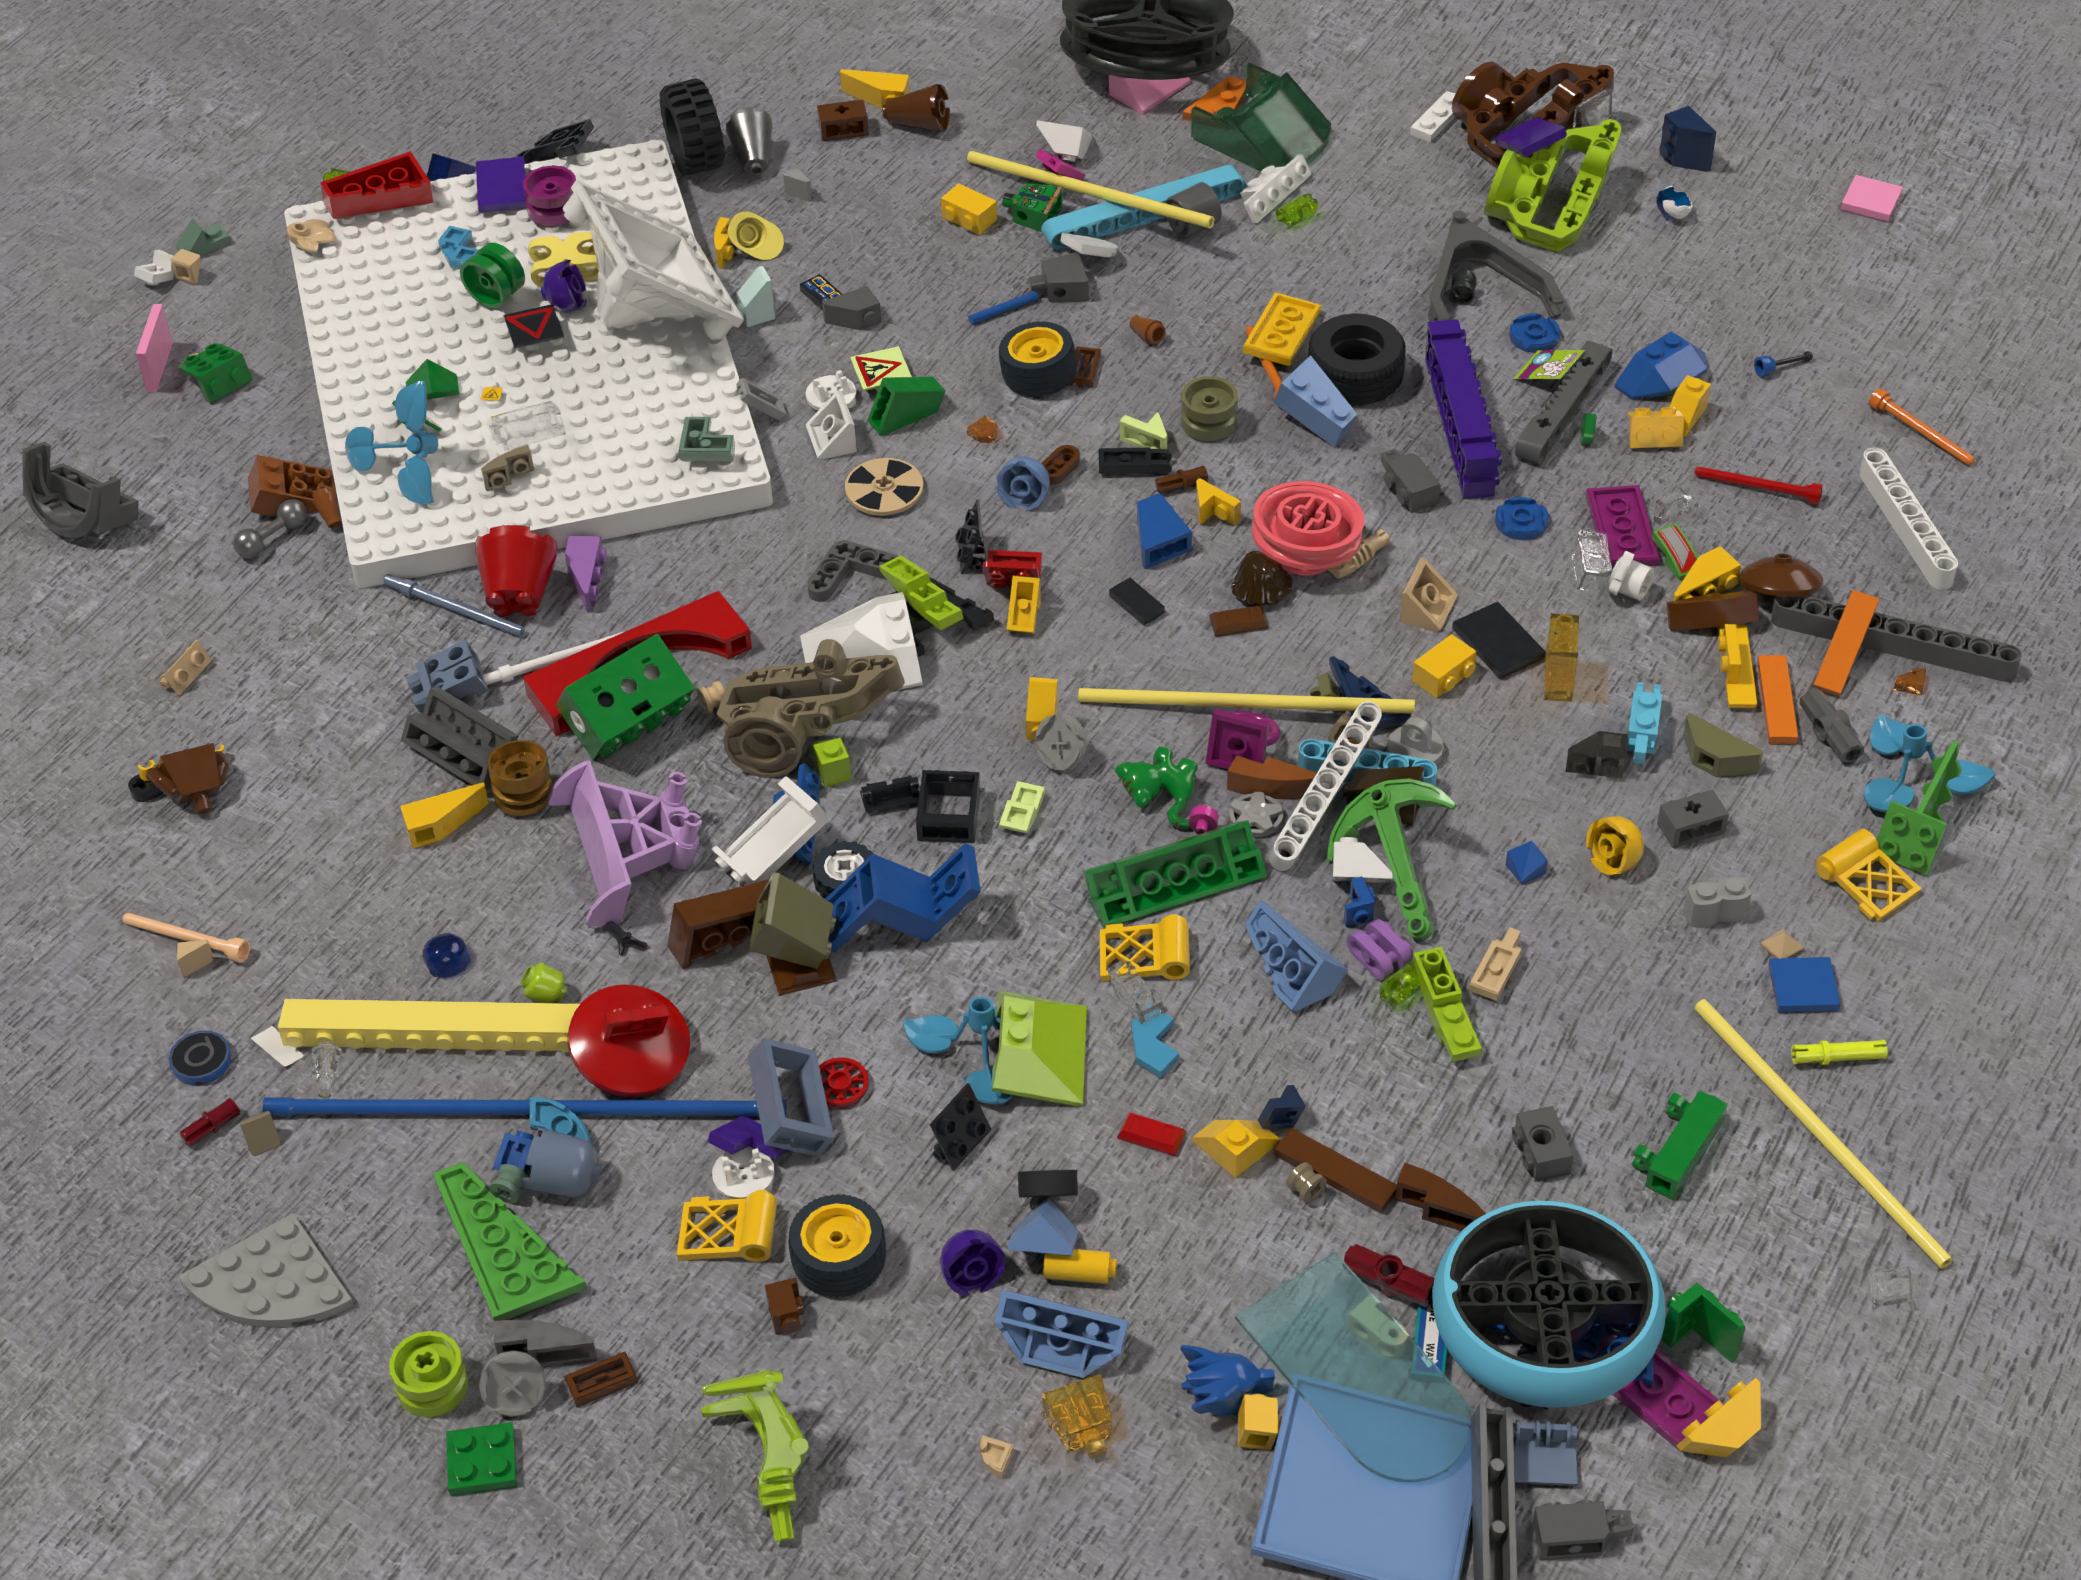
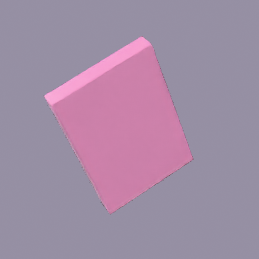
M153 304L136 351V357L148 392H157L173 345L162 304Z

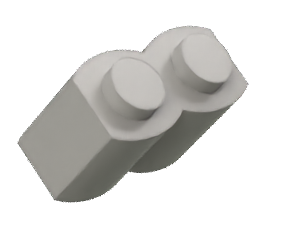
M1729 877L1717 883H1695L1687 888L1683 911L1690 927L1703 928L1712 926L1717 922H1738L1747 917L1751 891L1745 878Z

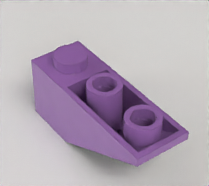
M569 536L565 550L567 571L586 611L592 612L593 602L598 601L599 589L597 584L602 582L603 579L602 564H605L607 561V550L602 547L601 537Z

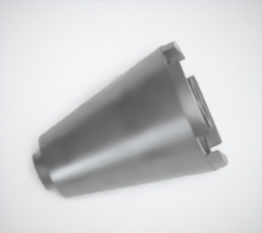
M745 108L730 115V120L728 123L727 121L725 123L726 133L745 172L751 175H760L768 168L773 124L771 116L766 111L762 110L763 113L757 112L755 108Z

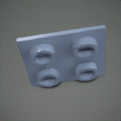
M1515 1420V1423L1513 1422L1515 1483L1577 1486L1575 1441L1577 1439V1426L1571 1425L1570 1422H1566V1424H1550V1421H1546V1424H1540V1421H1536V1423H1521L1519 1420Z

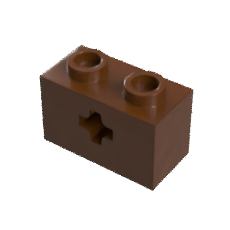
M863 99L817 105L822 141L869 135L868 118Z

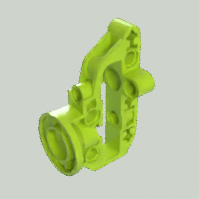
M1607 119L1600 125L1566 130L1567 136L1555 142L1551 147H1545L1534 152L1532 158L1524 157L1507 149L1493 179L1484 214L1504 220L1516 239L1554 252H1560L1575 243L1585 227L1595 201H1598L1607 172L1615 156L1621 133V125L1615 120ZM1569 149L1586 153L1570 191L1567 205L1563 207L1554 230L1533 224L1563 153Z

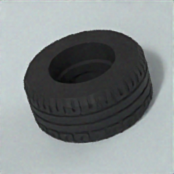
M1358 313L1339 315L1322 323L1311 335L1308 357L1312 356L1350 405L1373 404L1385 399L1396 391L1404 377L1405 341L1399 331L1384 319ZM1348 358H1361L1366 360H1350Z

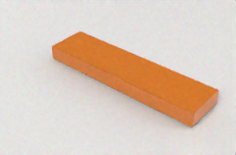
M1852 590L1813 688L1817 687L1818 690L1837 697L1841 696L1880 598Z
M1758 655L1757 665L1768 743L1797 744L1798 732L1786 655Z

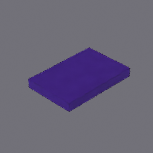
M1535 117L1495 137V141L1498 146L1526 157L1565 138L1567 133L1564 127Z
M524 156L476 161L479 213L527 208L523 190V180L526 177Z

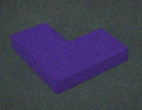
M744 1115L711 1131L708 1137L710 1144L732 1155L747 1147L758 1148L759 1152L773 1159L790 1152V1150L765 1145L761 1124Z

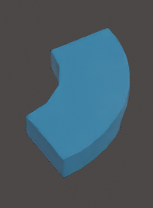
M530 1097L531 1130L538 1131V1128H544L578 1137L591 1143L589 1134L582 1121L566 1106L547 1098Z

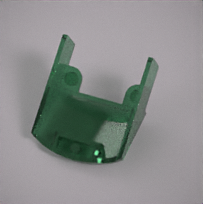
M1252 63L1246 65V96L1253 99L1237 111L1231 107H1223L1212 114L1197 106L1191 109V138L1258 171H1262L1269 166H1274L1275 168L1286 166L1297 155L1301 154L1308 165L1324 151L1328 144V138L1331 135L1330 121L1288 72L1280 77Z

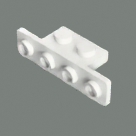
M1302 154L1297 155L1286 166L1266 167L1261 171L1262 174L1258 178L1247 183L1248 187L1240 194L1245 201L1244 206L1252 223H1258L1311 176L1310 169Z

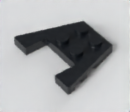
M588 119L557 128L535 142V148L522 151L517 157L524 156L525 164H529L535 158L544 155L546 158H550L557 154L560 159L576 154L594 129L591 120Z
M930 577L933 584L945 591L947 600L962 610L963 620L973 631L994 621V613L987 608L982 610L976 606L975 601L969 598L962 599L955 595V590ZM906 601L917 657L925 654L924 646L914 635L934 625Z

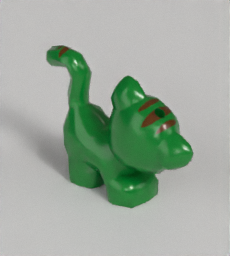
M1159 746L1153 756V765L1143 761L1135 763L1124 762L1117 765L1115 773L1122 779L1126 792L1134 799L1138 807L1146 806L1151 802L1152 798L1159 794L1161 787L1165 788L1176 800L1175 804L1166 812L1169 823L1178 829L1188 830L1191 828L1189 820L1179 818L1178 814L1185 809L1188 800L1194 794L1195 773L1198 769V764L1195 761L1182 758L1176 766L1171 760L1173 752L1168 748Z

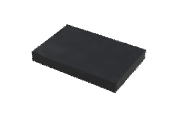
M1498 601L1452 623V629L1468 646L1476 650L1477 656L1499 679L1545 659L1546 651Z

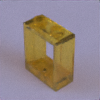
M1551 613L1545 656L1544 700L1572 702L1578 660L1579 615Z

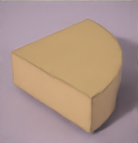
M982 1435L980 1442L982 1461L992 1474L1003 1478L1013 1455L1014 1445Z

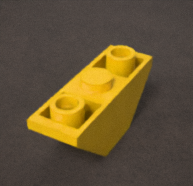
M1754 1378L1747 1385L1742 1380L1726 1393L1731 1398L1724 1405L1718 1400L1704 1412L1708 1418L1702 1424L1696 1419L1681 1432L1685 1438L1676 1445L1677 1448L1684 1452L1726 1458L1761 1429L1760 1381Z

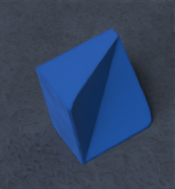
M1531 840L1509 850L1505 865L1521 884H1524L1546 874L1548 861Z

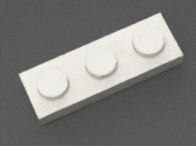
M1446 91L1410 127V135L1431 143L1455 118L1451 108L1456 93Z

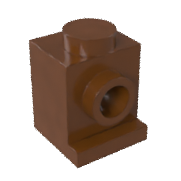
M792 1278L765 1285L767 1304L775 1335L793 1333L801 1329L799 1316L805 1313L802 1299L799 1295L797 1279Z

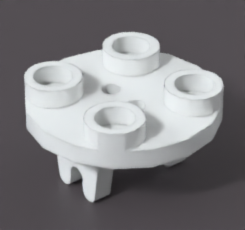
M839 370L836 372V375L814 379L806 389V400L813 409L819 410L837 390H840L847 407L852 408L856 404L857 391L854 383L846 378V376L843 377L842 371Z
M747 1147L733 1155L725 1152L716 1160L712 1169L713 1184L717 1191L723 1195L724 1200L745 1199L748 1194L756 1190L771 1192L772 1183L775 1178L774 1164L770 1157L759 1152L758 1148Z

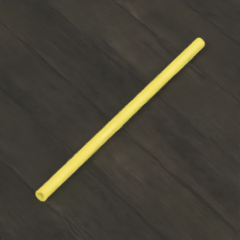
M970 151L967 156L969 163L1053 186H1060L1067 190L1209 229L1214 225V217L974 151Z
M1079 688L1078 692L1079 702L1355 712L1361 703L1370 701L1379 706L1381 713L1415 714V700L1095 688Z
M1706 999L1699 1001L1694 1008L1695 1011L1940 1269L1947 1267L1953 1258L1715 1008Z

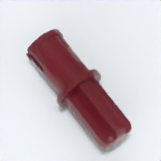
M228 1098L210 1112L204 1111L201 1118L180 1131V1137L186 1145L192 1146L211 1132H219L218 1128L240 1115V1110L231 1098Z

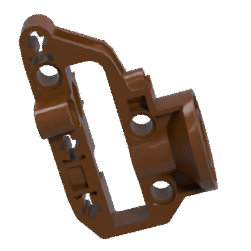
M1493 61L1486 62L1475 68L1461 83L1453 98L1451 109L1453 115L1467 126L1468 146L1498 169L1507 149L1493 145L1488 141L1500 130L1509 127L1520 114L1555 86L1557 87L1554 93H1552V101L1532 116V119L1538 117L1562 126L1565 130L1584 127L1585 116L1613 92L1614 70L1608 65L1590 67L1563 62L1541 72L1526 68L1516 77H1513L1499 64ZM1532 153V154H1530V155H1528V156H1526V157L1532 158V156H1533L1534 153Z

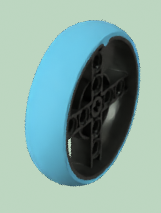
M1527 1201L1507 1205L1481 1216L1465 1227L1449 1245L1439 1263L1434 1279L1432 1293L1435 1321L1440 1336L1454 1360L1468 1375L1489 1390L1505 1398L1528 1405L1554 1408L1573 1407L1595 1402L1616 1393L1633 1381L1648 1365L1662 1338L1665 1326V1297L1662 1283L1652 1260L1640 1243L1609 1218L1595 1211L1569 1203ZM1524 1245L1526 1261L1514 1267L1507 1275L1505 1281H1461L1475 1264L1487 1256L1506 1248ZM1559 1246L1577 1250L1597 1259L1614 1271L1622 1280H1591L1578 1266L1560 1259ZM1593 1324H1638L1633 1335L1615 1350L1596 1359L1574 1363L1572 1344L1584 1338ZM1472 1325H1506L1517 1338L1537 1347L1538 1362L1520 1358L1500 1349L1483 1337Z

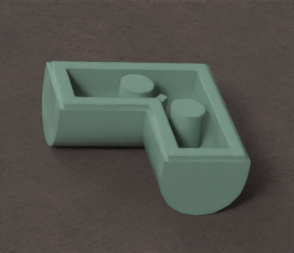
M685 417L678 451L679 458L684 462H733L735 457L734 435H710L711 417Z

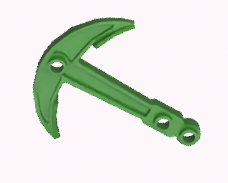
M1409 778L1387 780L1364 790L1346 806L1331 833L1327 860L1333 862L1334 842H1340V838L1343 837L1357 838L1360 835L1357 829L1374 819L1397 885L1396 894L1403 917L1408 920V933L1415 939L1424 941L1432 935L1434 926L1432 921L1427 918L1429 909L1422 886L1417 882L1399 809L1414 803L1421 807L1439 806L1455 810L1457 805L1447 794L1432 784ZM1382 793V797L1376 801V797ZM1413 895V901L1407 904L1408 898ZM1421 922V927L1415 930L1416 924Z

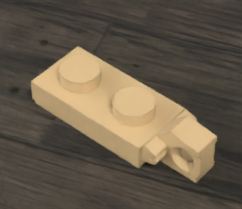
M1509 927L1503 941L1496 939V941L1493 940L1470 982L1469 991L1496 1001L1498 1000L1520 958L1522 948L1517 946L1520 942L1519 935L1521 931Z

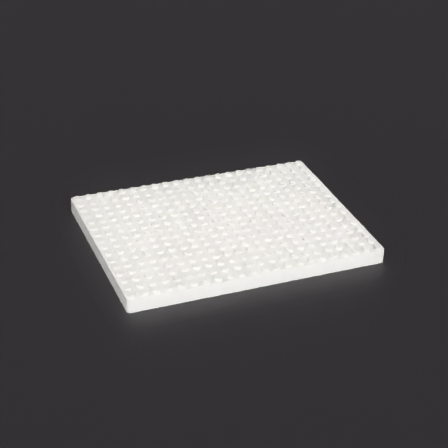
M650 140L644 143L628 144L622 147L606 148L600 151L580 153L560 159L557 157L551 160L525 164L526 175L543 166L555 165L565 167L574 173L576 180L693 234L665 142L662 140ZM476 173L431 181L433 203L336 219L332 218L323 201L306 205H295L285 210L287 227L292 223H303L307 220L319 219L327 222V228L336 236V242L318 244L317 253L305 251L291 241L290 246L349 562L355 585L358 588L384 584L385 576L388 574L405 580L478 565L475 554L477 537L489 534L490 528L497 526L518 525L530 527V532L543 537L549 534L556 541L557 549L566 548L569 536H599L601 540L772 505L773 497L770 475L748 405L741 401L740 397L742 395L739 394V388L736 386L739 382V376L727 338L725 336L723 340H712L706 336L702 325L706 318L696 315L694 318H654V320L637 325L608 328L599 320L600 316L597 311L598 279L585 281L586 291H583L582 294L583 299L587 298L586 307L570 312L555 309L564 337L514 348L503 315L550 305L542 297L541 287L543 286H537L531 279V267L535 262L528 253L530 241L546 236H556L561 241H565L567 236L572 233L590 232L592 228L587 219L584 223L577 222V224L568 222L558 226H544L530 219L527 208L479 213ZM449 226L472 231L473 238L466 247L479 250L487 243H498L510 250L520 261L525 273L524 285L514 294L510 295V298L498 308H489L476 301L465 289L461 281L460 269L449 266L438 242ZM586 242L582 246H590L593 243ZM538 248L536 251L542 252L546 251V249ZM590 266L585 268L588 270H593L596 267ZM541 272L538 275L544 276L546 272ZM426 359H429L457 374L460 395L427 400L426 416L439 425L442 430L439 432L425 423L421 428L426 433L436 435L438 449L434 454H428L427 457L421 458L426 461L430 469L434 502L420 504L408 500L401 493L398 485V473L402 468L406 467L405 461L417 454L410 452L407 447L374 449L376 455L374 465L367 471H359L350 464L347 458L345 441L352 429L367 427L374 434L373 444L406 442L408 437L415 432L408 430L406 425L398 421L396 409L392 402L396 400L399 391L406 387L405 382ZM484 387L503 388L500 400H481ZM685 417H711L710 435H734V461H681L678 451ZM528 445L531 450L534 471L510 477L511 485L486 491L481 468L508 451Z

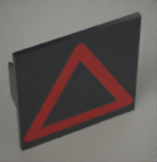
M553 304L503 315L514 348L564 337Z

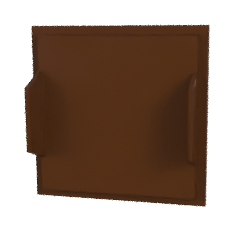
M766 955L779 996L837 981L830 958L823 959L816 969Z

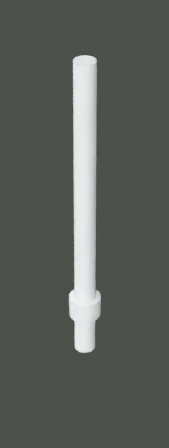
M618 634L517 665L509 666L507 664L498 667L497 671L484 674L486 684L512 681L515 676L546 667Z

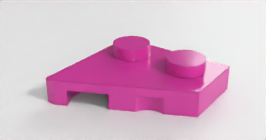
M1039 149L1035 156L1043 162L1042 167L1053 173L1055 171L1059 175L1081 181L1085 177L1084 173L1045 150Z

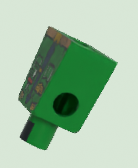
M1025 183L1017 195L1005 193L1002 206L1012 209L1014 223L1041 232L1043 223L1050 218L1056 217L1063 207L1062 187Z

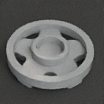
M1254 792L1233 800L1229 809V821L1231 824L1248 820L1250 827L1259 828L1251 829L1253 837H1265L1273 834L1280 828L1283 821V810L1281 804L1272 797L1264 795L1263 792ZM1234 812L1240 815L1237 820L1234 817ZM1278 817L1277 821L1272 824L1271 819Z

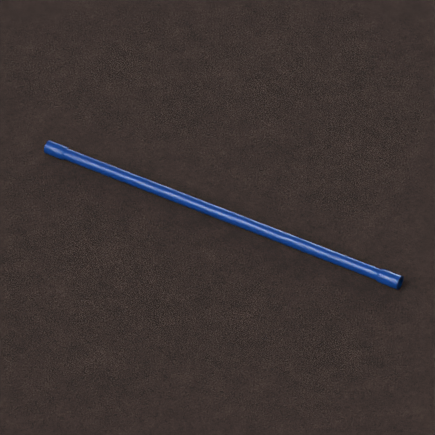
M265 1097L263 1100V1112L269 1111L271 1116H292L295 1114L530 1115V1100L294 1099L292 1097ZM782 1099L783 1108H784V1113H785V1118H786L787 1102H786V1099ZM554 1100L566 1106L575 1115H744L759 1117L756 1100Z

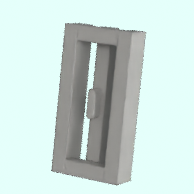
M743 377L736 384L737 388H739V394L742 395L740 397L741 401L779 421L786 415L782 399L779 396Z

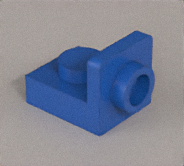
M518 1130L516 1135L505 1132L493 1169L499 1171L501 1165L511 1164L522 1169L527 1174L529 1165H526L534 1135Z

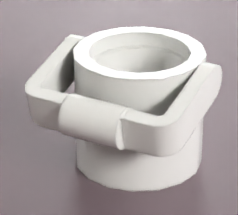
M1625 551L1613 568L1607 592L1614 596H1617L1619 592L1641 601L1651 586L1654 568L1633 560L1635 554Z

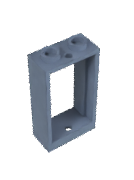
M763 1038L749 1054L748 1060L764 1143L768 1146L818 1157L834 1139L816 1051ZM775 1067L797 1072L807 1123L785 1118Z

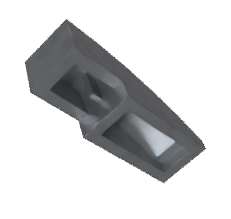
M533 1320L494 1321V1344L497 1355L510 1351L527 1353L538 1360L542 1367L597 1361L593 1337L578 1330L558 1324Z

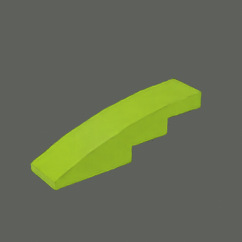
M900 555L879 566L880 572L898 593L903 592L905 600L938 629L943 630L964 619L962 610L947 600L945 591L931 582L929 573L907 558Z

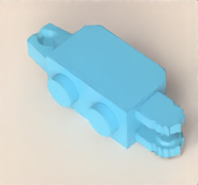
M1637 682L1636 690H1634L1626 750L1634 751L1633 763L1644 765L1646 753L1654 754L1662 701V694H1660L1661 685L1655 684L1651 693L1644 692L1643 682Z

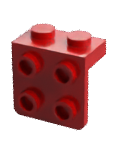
M988 550L987 561L983 562L986 584L996 588H1004L1007 585H1012L1013 576L1040 578L1041 581L1042 552Z

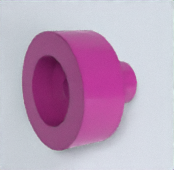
M1196 806L1190 812L1189 826L1195 830L1197 835L1215 830L1219 819L1218 812L1209 806Z

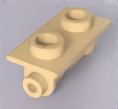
M198 639L184 650V653L165 674L160 676L159 685L163 689L173 688L177 696H180L212 661Z

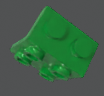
M219 343L208 345L205 351L186 357L184 362L178 365L181 372L197 379L204 398L209 403L253 380L242 353Z
M1696 1282L1683 1294L1678 1292L1669 1300L1667 1304L1668 1313L1665 1318V1326L1661 1338L1666 1345L1672 1348L1694 1330L1728 1361L1733 1362L1738 1358L1746 1329L1740 1316L1735 1312H1730L1723 1306L1711 1291L1705 1290Z

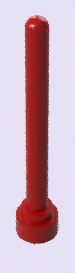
M1697 467L1694 470L1697 477L1803 497V500H1807L1808 504L1819 505L1823 490V484L1817 483L1799 486L1705 467Z

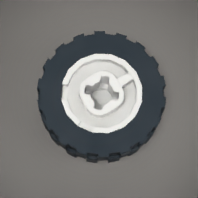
M854 841L835 842L828 847L822 848L821 852L815 856V861L812 864L816 891L820 893L823 899H826L873 852L868 850L865 845L857 844Z

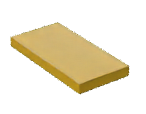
M1274 293L1244 343L1242 353L1291 366L1318 319L1322 305Z

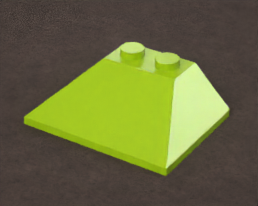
M999 990L996 1008V1018H1001L999 1051L993 1065L991 1091L1082 1107L1087 1006Z

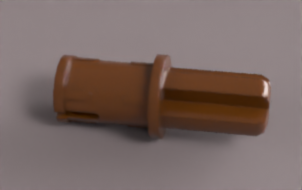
M1204 465L1185 471L1180 469L1175 474L1155 479L1156 489L1161 493L1178 488L1185 490L1188 486L1196 484L1199 478L1208 482V473Z

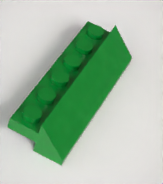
M1248 820L1083 870L1090 894L1088 900L1103 928H1106V925L1120 924L1267 877L1260 849L1255 846Z

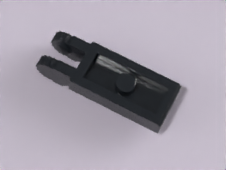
M1151 447L1100 448L1099 474L1153 472L1155 475H1168V473L1172 472V465L1170 463L1172 454L1167 449H1151Z

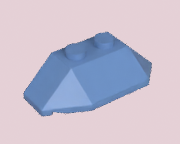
M1007 1290L1001 1291L994 1321L1020 1362L1081 1378L1087 1377L1122 1353L1129 1323L1127 1320L1100 1312Z

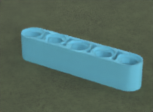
M1317 739L1304 740L1299 745L1298 767L1318 773L1335 743ZM1364 748L1343 783H1346L1347 780L1352 781L1356 770L1420 766L1424 767L1423 782L1436 787L1437 766L1434 762L1427 759ZM1333 760L1336 765L1340 767L1345 766L1342 761Z

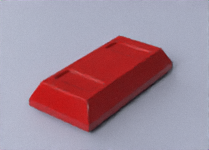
M1130 1112L1125 1118L1117 1139L1176 1156L1185 1137L1186 1130Z

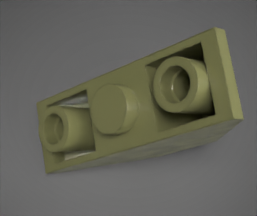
M1691 713L1686 716L1683 736L1692 765L1715 777L1757 774L1760 771L1763 756L1762 750Z

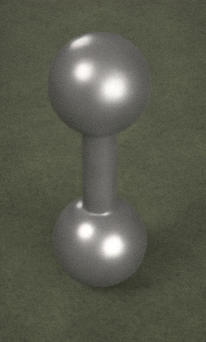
M295 499L282 502L277 510V518L258 531L243 529L235 535L233 539L235 552L247 559L258 556L263 549V540L283 526L289 529H296L306 522L307 509L305 505Z

